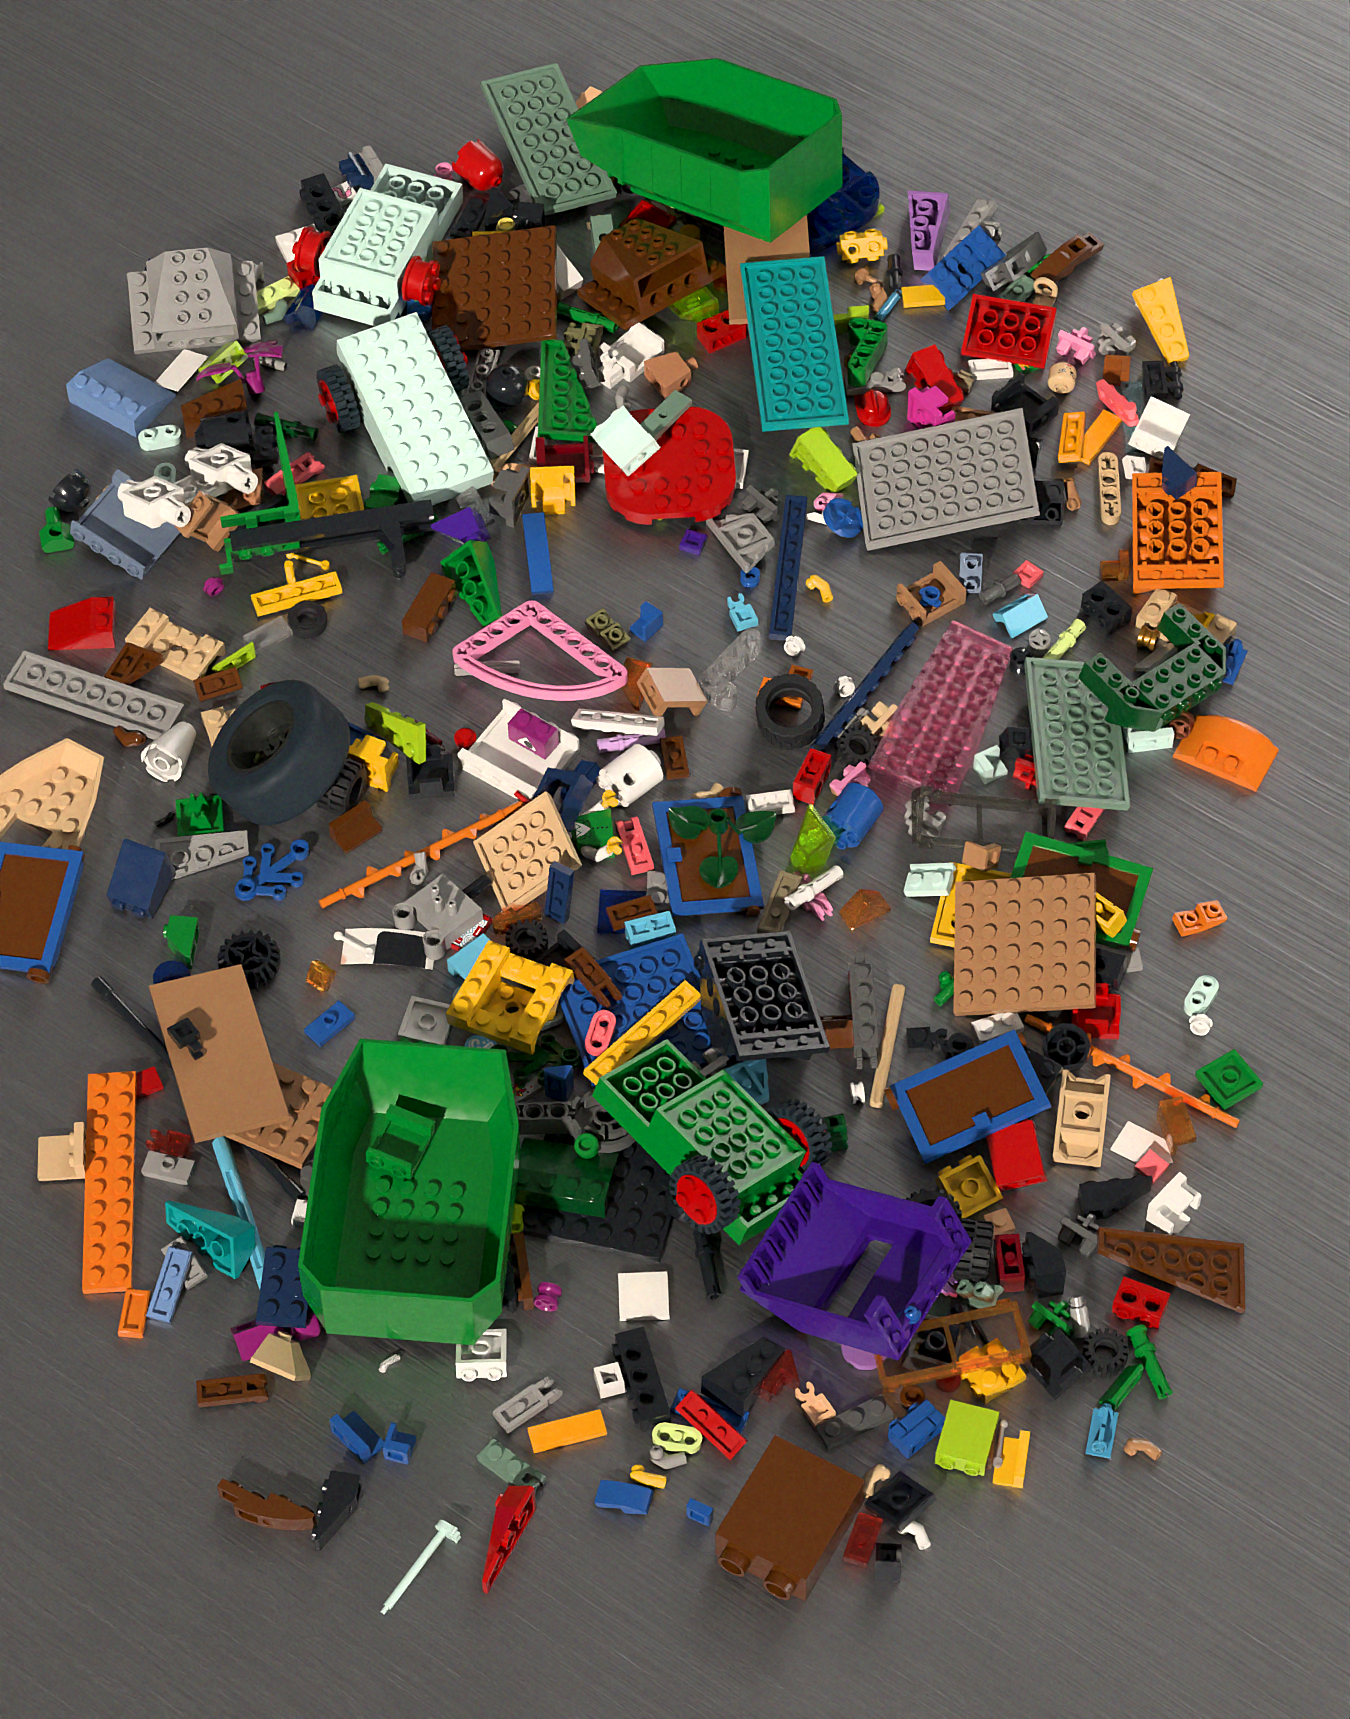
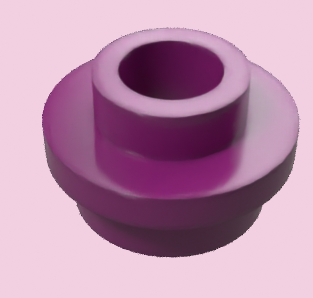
M211 577L207 579L204 583L203 591L211 597L219 594L224 589L222 578Z

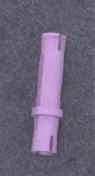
M662 728L658 736L651 737L644 734H616V737L597 739V749L599 754L616 750L623 752L624 749L631 748L635 744L646 746L660 743V738H666L664 728Z

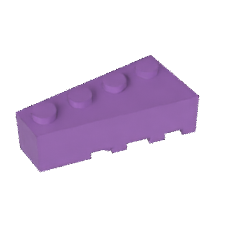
M908 190L914 270L930 271L937 264L950 214L949 194Z

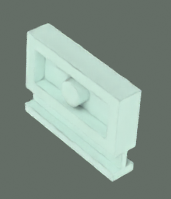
M954 863L910 864L911 870L907 875L903 891L906 897L950 895L954 879L953 872L956 871Z

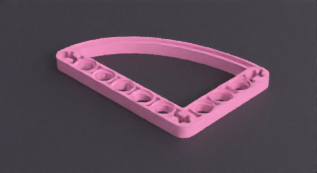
M532 600L524 602L456 645L452 650L454 662L468 673L495 687L526 697L555 701L590 699L613 692L628 682L627 669L539 602ZM512 620H518V621H520V622L517 623V624H510V623H509V622L512 621ZM543 620H550V621H551V622L548 623V624H542V623H540V622L543 621ZM531 625L602 680L572 686L545 685L500 673L478 662L476 659ZM495 631H502L499 635L492 634ZM557 631L565 632L564 634L560 635L554 634ZM477 642H485V644L481 646L475 645ZM570 642H579L578 645H569ZM588 652L594 653L592 656L583 655ZM602 663L608 664L606 667H598Z

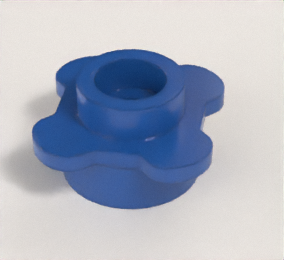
M927 586L919 590V595H921L919 603L921 606H934L936 608L941 606V601L939 600L941 592L936 587Z

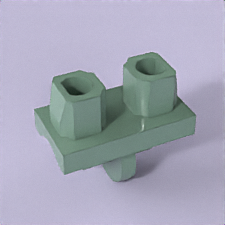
M962 1279L956 1289V1292L961 1296L958 1303H967L969 1307L981 1309L983 1312L994 1311L999 1304L997 1298L1004 1291V1288L1000 1285L981 1281L979 1283L971 1282L966 1279Z

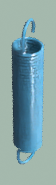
M892 293L872 320L882 322L901 296L898 293Z

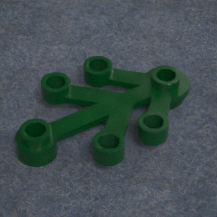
M550 1034L544 1035L541 1038V1047L535 1044L533 1055L529 1053L508 1052L506 1046L501 1044L490 1048L506 1050L508 1062L530 1063L524 1068L514 1071L513 1078L517 1085L526 1084L529 1075L548 1063L554 1064L551 1067L571 1065L573 1069L578 1068L582 1063L579 1051L576 1048H564ZM545 1050H552L556 1054H548ZM544 1070L539 1071L537 1074V1081L541 1086H544Z

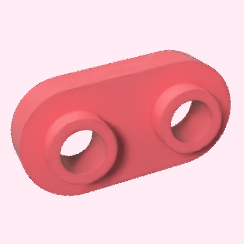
M600 1010L593 1015L585 1039V1048L590 1055L600 1056L609 1048L616 1027V1018L612 1012ZM607 1023L608 1026L602 1027L600 1024ZM599 1043L601 1046L596 1048L593 1045Z

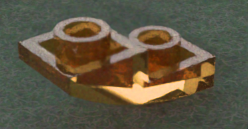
M534 901L530 905L523 906L517 913L512 907L499 912L492 919L493 932L496 935L506 934L511 924L514 923L517 926L518 920H521V923H525V919H529V923H532V920L539 922L542 920L541 906Z

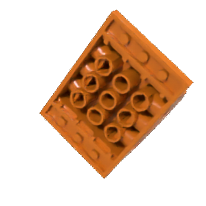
M1197 472V486L1177 500L1172 495L1166 494L1162 489V473H1132L1133 595L1155 589L1224 588L1221 472Z

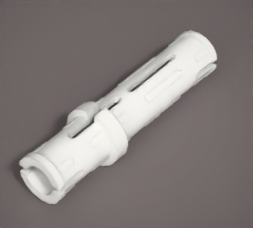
M834 865L811 882L799 886L796 892L785 898L784 902L787 908L795 910L801 904L813 900L816 894L843 878L842 869Z

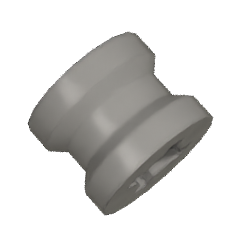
M1036 629L1029 634L1028 649L1034 657H1044L1050 649L1051 636L1046 630Z

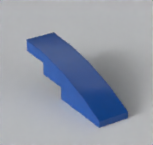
M544 512L522 514L531 594L553 593Z

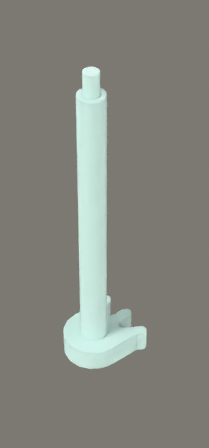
M444 1520L438 1521L435 1525L438 1530L437 1534L385 1601L384 1607L380 1611L382 1614L385 1615L388 1609L391 1610L445 1537L455 1543L460 1540L461 1533L457 1531V1527Z

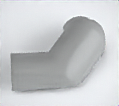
M425 852L414 853L415 866L410 873V881L415 885L421 884L428 875Z
M656 1445L650 1449V1460L663 1469H671L687 1464L684 1451L668 1455L663 1452L661 1446Z

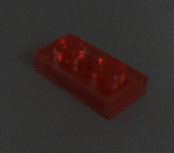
M861 1512L858 1513L842 1561L864 1568L868 1567L883 1525V1519Z

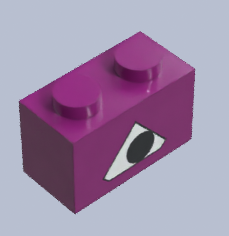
M522 708L507 723L508 736L511 741L545 760L559 745L558 729Z

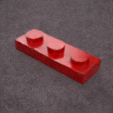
M693 1389L675 1408L729 1460H732L748 1442L738 1430Z

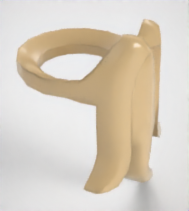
M1044 277L1037 278L1033 286L1037 295L1032 304L1052 307L1058 294L1057 285L1050 279ZM1038 284H1046L1052 291L1048 288L1039 289Z

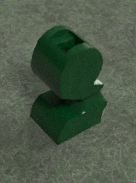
M843 1113L823 1117L822 1124L826 1123L828 1127L824 1129L825 1133L830 1132L831 1138L827 1140L832 1142V1147L829 1150L837 1152L848 1149L847 1126Z

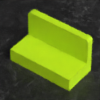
M235 340L225 343L198 368V371L201 372L206 367L214 364L228 362L239 367L249 357L238 341ZM234 370L214 374L211 377L218 384Z

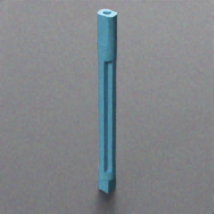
M228 1137L215 1138L212 1145L235 1215L255 1226L256 1247L249 1258L260 1290L265 1251Z

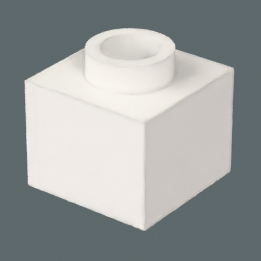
M618 1362L594 1368V1378L601 1399L625 1393V1384Z

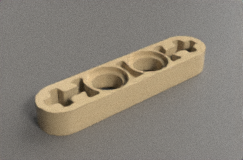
M1104 452L1098 458L1101 520L1107 525H1115L1120 521L1121 517L1118 458L1111 452ZM1105 461L1109 462L1110 469H1106ZM1105 477H1111L1115 481L1112 483H1107L1103 479ZM1106 494H1113L1116 498L1108 500L1104 496ZM1109 508H1112L1113 516L1109 515Z

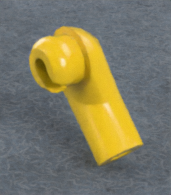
M810 575V578L806 579L805 583L808 588L814 589L817 587L820 590L823 602L833 600L831 588L827 581L818 575Z
M639 1464L631 1468L630 1478L633 1482L662 1489L665 1487L666 1476L645 1472L644 1466Z

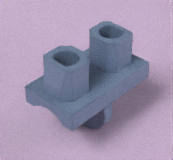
M961 552L959 582L965 587L966 593L981 592L983 553Z

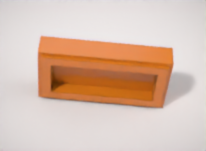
M126 1289L118 1328L119 1337L143 1339L147 1321L146 1314L152 1295L151 1291Z

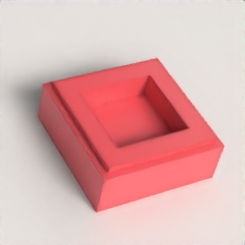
M1027 560L1013 572V574L1019 576L1021 584L1028 589L1041 579L1044 573L1043 570Z
M1150 1149L1135 1165L1134 1169L1144 1177L1152 1176L1153 1184L1165 1172L1169 1164Z

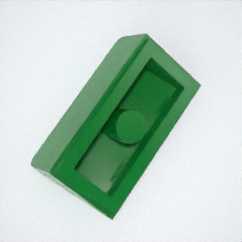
M1136 1364L1126 1367L1099 1399V1404H1110L1115 1412L1141 1380L1144 1369L1143 1365Z

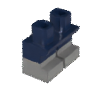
M370 145L362 147L363 152L355 155L352 152H348V159L339 161V170L342 175L346 174V180L350 188L359 185L363 189H371L384 167Z

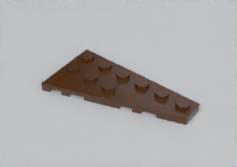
M1105 1227L1098 1228V1254L1243 1314L1245 1312L1244 1243Z

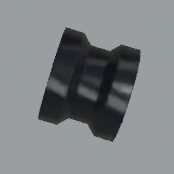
M1019 647L1012 650L1009 668L1013 674L1018 676L1025 675L1023 662H1025L1026 657L1033 656L1029 649Z

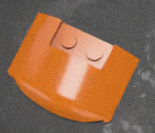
M1196 715L1194 717L1195 724L1191 729L1190 735L1181 740L1173 757L1257 792L1279 749L1262 732L1245 722L1221 715Z

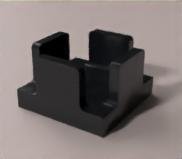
M435 744L426 745V761L421 764H417L411 758L406 757L409 800L455 796L452 754H441L440 745Z
M1060 1329L1051 1336L1044 1333L1027 1348L1030 1354L1022 1360V1363L1054 1400L1093 1368Z

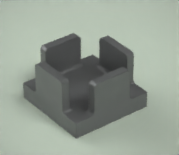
M523 466L519 472L508 468L506 470L502 469L493 486L496 489L507 492V494H503L501 499L494 497L489 499L490 513L505 518L506 525L513 528L531 499L530 469Z

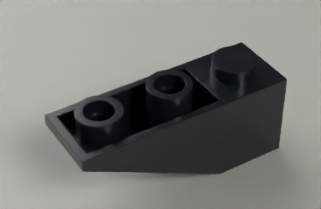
M1137 1175L1127 1179L1112 1178L1108 1181H1087L1079 1184L1078 1200L1081 1215L1087 1218L1092 1213L1096 1216L1095 1220L1109 1218L1151 1190L1152 1176L1144 1177L1143 1175Z
M330 1470L329 1479H324L322 1494H325L323 1502H319L317 1508L319 1522L318 1526H313L311 1540L315 1541L316 1551L322 1550L357 1509L362 1489L361 1475Z

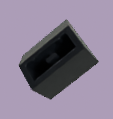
M1034 478L1040 515L1019 519L1018 524L1062 525L1064 480L1060 478Z
M1026 1232L1025 1242L1022 1243V1257L1024 1269H1027L1028 1276H1026L1028 1291L1032 1290L1034 1299L1062 1295L1064 1292L1066 1267L1061 1249L1032 1232Z

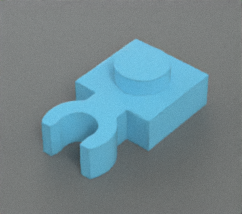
M741 593L738 594V602L732 601L731 597L727 598V605L731 609L729 610V615L737 632L758 626V618L751 604L744 605V596Z

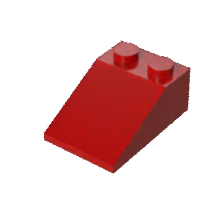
M114 596L90 597L50 612L48 651L115 648L117 611Z

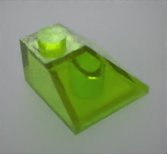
M706 287L698 289L668 306L679 319L697 323L719 314L718 299Z
M812 804L808 805L790 855L792 864L797 867L801 874L824 868L836 836Z

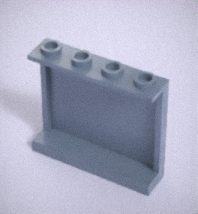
M117 469L112 475L110 485L77 522L74 520L71 522L70 534L76 540L89 545L94 552L101 553L107 557L111 563L124 568L131 576L143 580L180 537L181 533L173 524L168 522L161 524L160 527L150 528L124 515L123 502L118 498V489L121 483L127 480L137 481Z

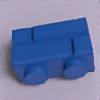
M927 1399L920 1404L916 1402L911 1405L907 1415L902 1419L900 1417L895 1418L888 1427L889 1441L907 1459L942 1432L945 1417Z

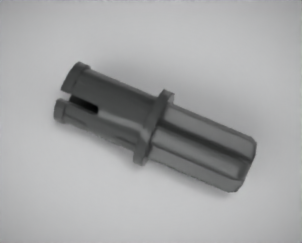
M1012 574L1000 582L996 580L991 587L979 592V598L983 604L987 605L1000 596L1004 597L1006 592L1019 585L1021 580L1017 574Z

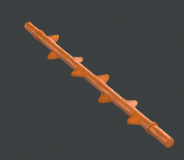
M520 800L504 809H498L497 812L491 815L482 813L480 814L479 821L457 832L443 829L441 840L417 852H425L426 857L437 861L440 859L441 849L466 837L476 839L478 831L500 820H505L506 817L514 814L524 805ZM407 850L404 852L403 859L380 870L368 866L366 868V877L342 889L339 888L338 891L318 900L319 905L323 909L341 899H346L351 894L363 898L365 887L389 875L401 876L403 868L415 863L414 853L417 852Z
M1027 1014L1024 1020L1025 1023L1043 1031L1046 1035L1054 1027L1052 1023L1048 1024L1030 1014ZM1086 1033L1091 1044V1034ZM1091 1045L1090 1055L1093 1057V1066L1097 1067L1107 1063L1133 1076V1088L1135 1089L1147 1083L1172 1096V1105L1175 1107L1186 1103L1212 1116L1213 1119L1216 1118L1234 1128L1238 1127L1240 1119L1220 1110L1219 1107L1216 1108L1210 1105V1096L1208 1094L1196 1098L1172 1086L1169 1073L1166 1072L1156 1078L1130 1065V1056L1128 1054L1116 1058Z

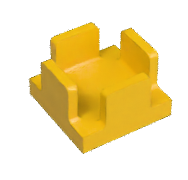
M574 466L530 467L532 508L536 507L537 501H542L544 515L565 514L566 500H571V506H576Z
M366 735L362 742L361 739L356 738L352 746L350 745L347 758L366 765V785L388 792L392 786L391 779L399 766L398 753L393 752L389 759L381 757L380 755L386 747L385 741Z

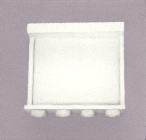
M504 698L502 701L503 710L468 751L464 748L457 754L458 766L519 801L520 799L514 795L516 791L532 800L547 767L565 770L580 752L579 739L573 733H567L558 728L556 724L547 722L558 729L559 745L546 760L509 739L507 723L519 711L521 706ZM529 712V713L533 714L534 716L540 718L536 713H534V712Z

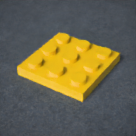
M357 475L295 484L301 520L364 510Z

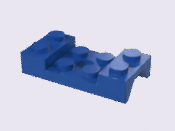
M978 225L920 280L923 283L932 284L945 297V308L949 311L982 280L980 273L1001 260L1006 254ZM958 265H962L965 268L966 274L959 271Z

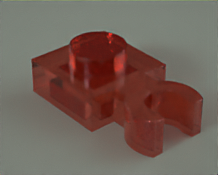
M151 1129V1137L157 1139L155 1141L146 1140L145 1143L146 1147L150 1150L161 1148L160 1153L185 1158L192 1139L191 1135L168 1130L165 1136L160 1131Z

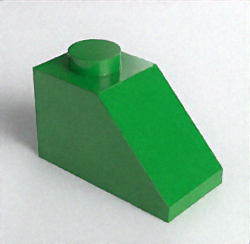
M170 915L168 924L164 925L163 937L167 938L168 947L187 969H192L200 933L198 917Z

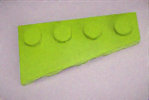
M374 702L365 705L364 721L368 727L376 731L381 737L385 738L417 764L426 761L425 723H416L411 717L403 718L401 713H391L389 708Z

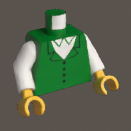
M606 790L602 795L601 801L578 816L575 822V830L567 832L572 844L577 843L578 855L595 862L605 858H615V854L619 855L622 852L619 845H622L623 842L613 835L611 809H608V806L615 807L618 805V800L614 797L616 793L612 790Z

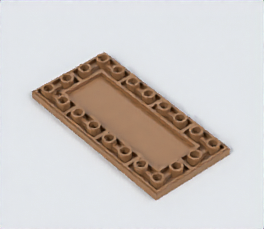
M807 215L771 243L724 226L729 325L747 324L740 263L810 258Z
M241 964L149 985L150 995L195 1143L289 1121V1113ZM187 1017L200 1032L201 1039L198 1041L202 1045L203 1049L200 1051L204 1056L197 1060L193 1059L187 1047L179 1049L167 1032L168 1027Z

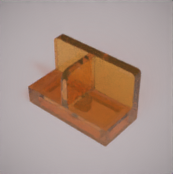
M1182 1096L1159 1101L1157 1119L1170 1155H1176L1177 1146L1196 1142L1197 1137Z

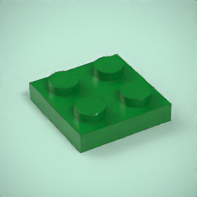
M1235 1049L1205 1065L1195 1073V1077L1223 1110L1228 1109L1263 1087V1082Z

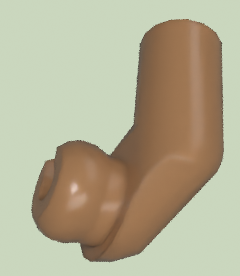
M1129 1438L1126 1441L1127 1444L1123 1447L1124 1451L1130 1456L1135 1455L1138 1450L1143 1451L1155 1461L1163 1453L1161 1449L1145 1438Z

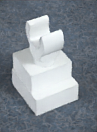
M608 351L600 356L603 366L598 369L599 381L611 389L623 379L622 367L616 363V357L614 356L611 359Z

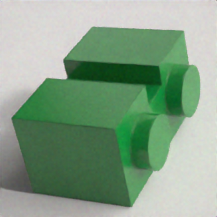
M378 474L376 481L371 483L370 497L364 501V510L400 504L404 493L396 477Z

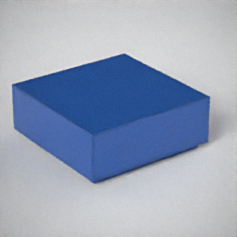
M692 1498L689 1499L686 1505L687 1517L703 1525L710 1526L713 1521V1508Z

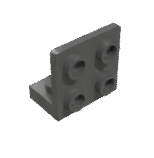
M587 338L579 340L580 349L577 350L578 355L570 357L571 365L575 369L578 382L581 383L584 391L600 386L595 352Z

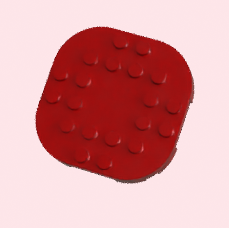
M690 406L656 440L661 448L629 476L603 450L607 500L612 509L623 514L628 521L645 525H652V519L695 517V522L705 521L721 514V510L726 505H730L734 498L736 470L732 433L727 423L710 410ZM656 408L639 409L629 413L641 424Z

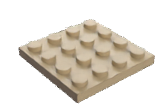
M546 791L473 841L484 869L492 881L493 890L503 913L507 916H510L547 890L549 867L554 861L573 870H577L582 866L551 794Z

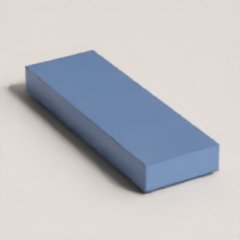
M172 1246L168 1247L146 1314L148 1318L171 1324L192 1261L193 1252Z

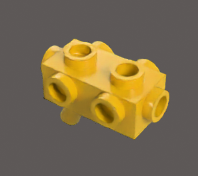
M868 229L862 233L855 231L845 232L844 235H839L840 242L836 243L837 255H841L842 260H846L847 263H856L859 261V258H867L869 261L879 260L880 256H884V250L888 249L887 238L883 237L881 230L877 231V229ZM852 246L856 248L854 250H848Z

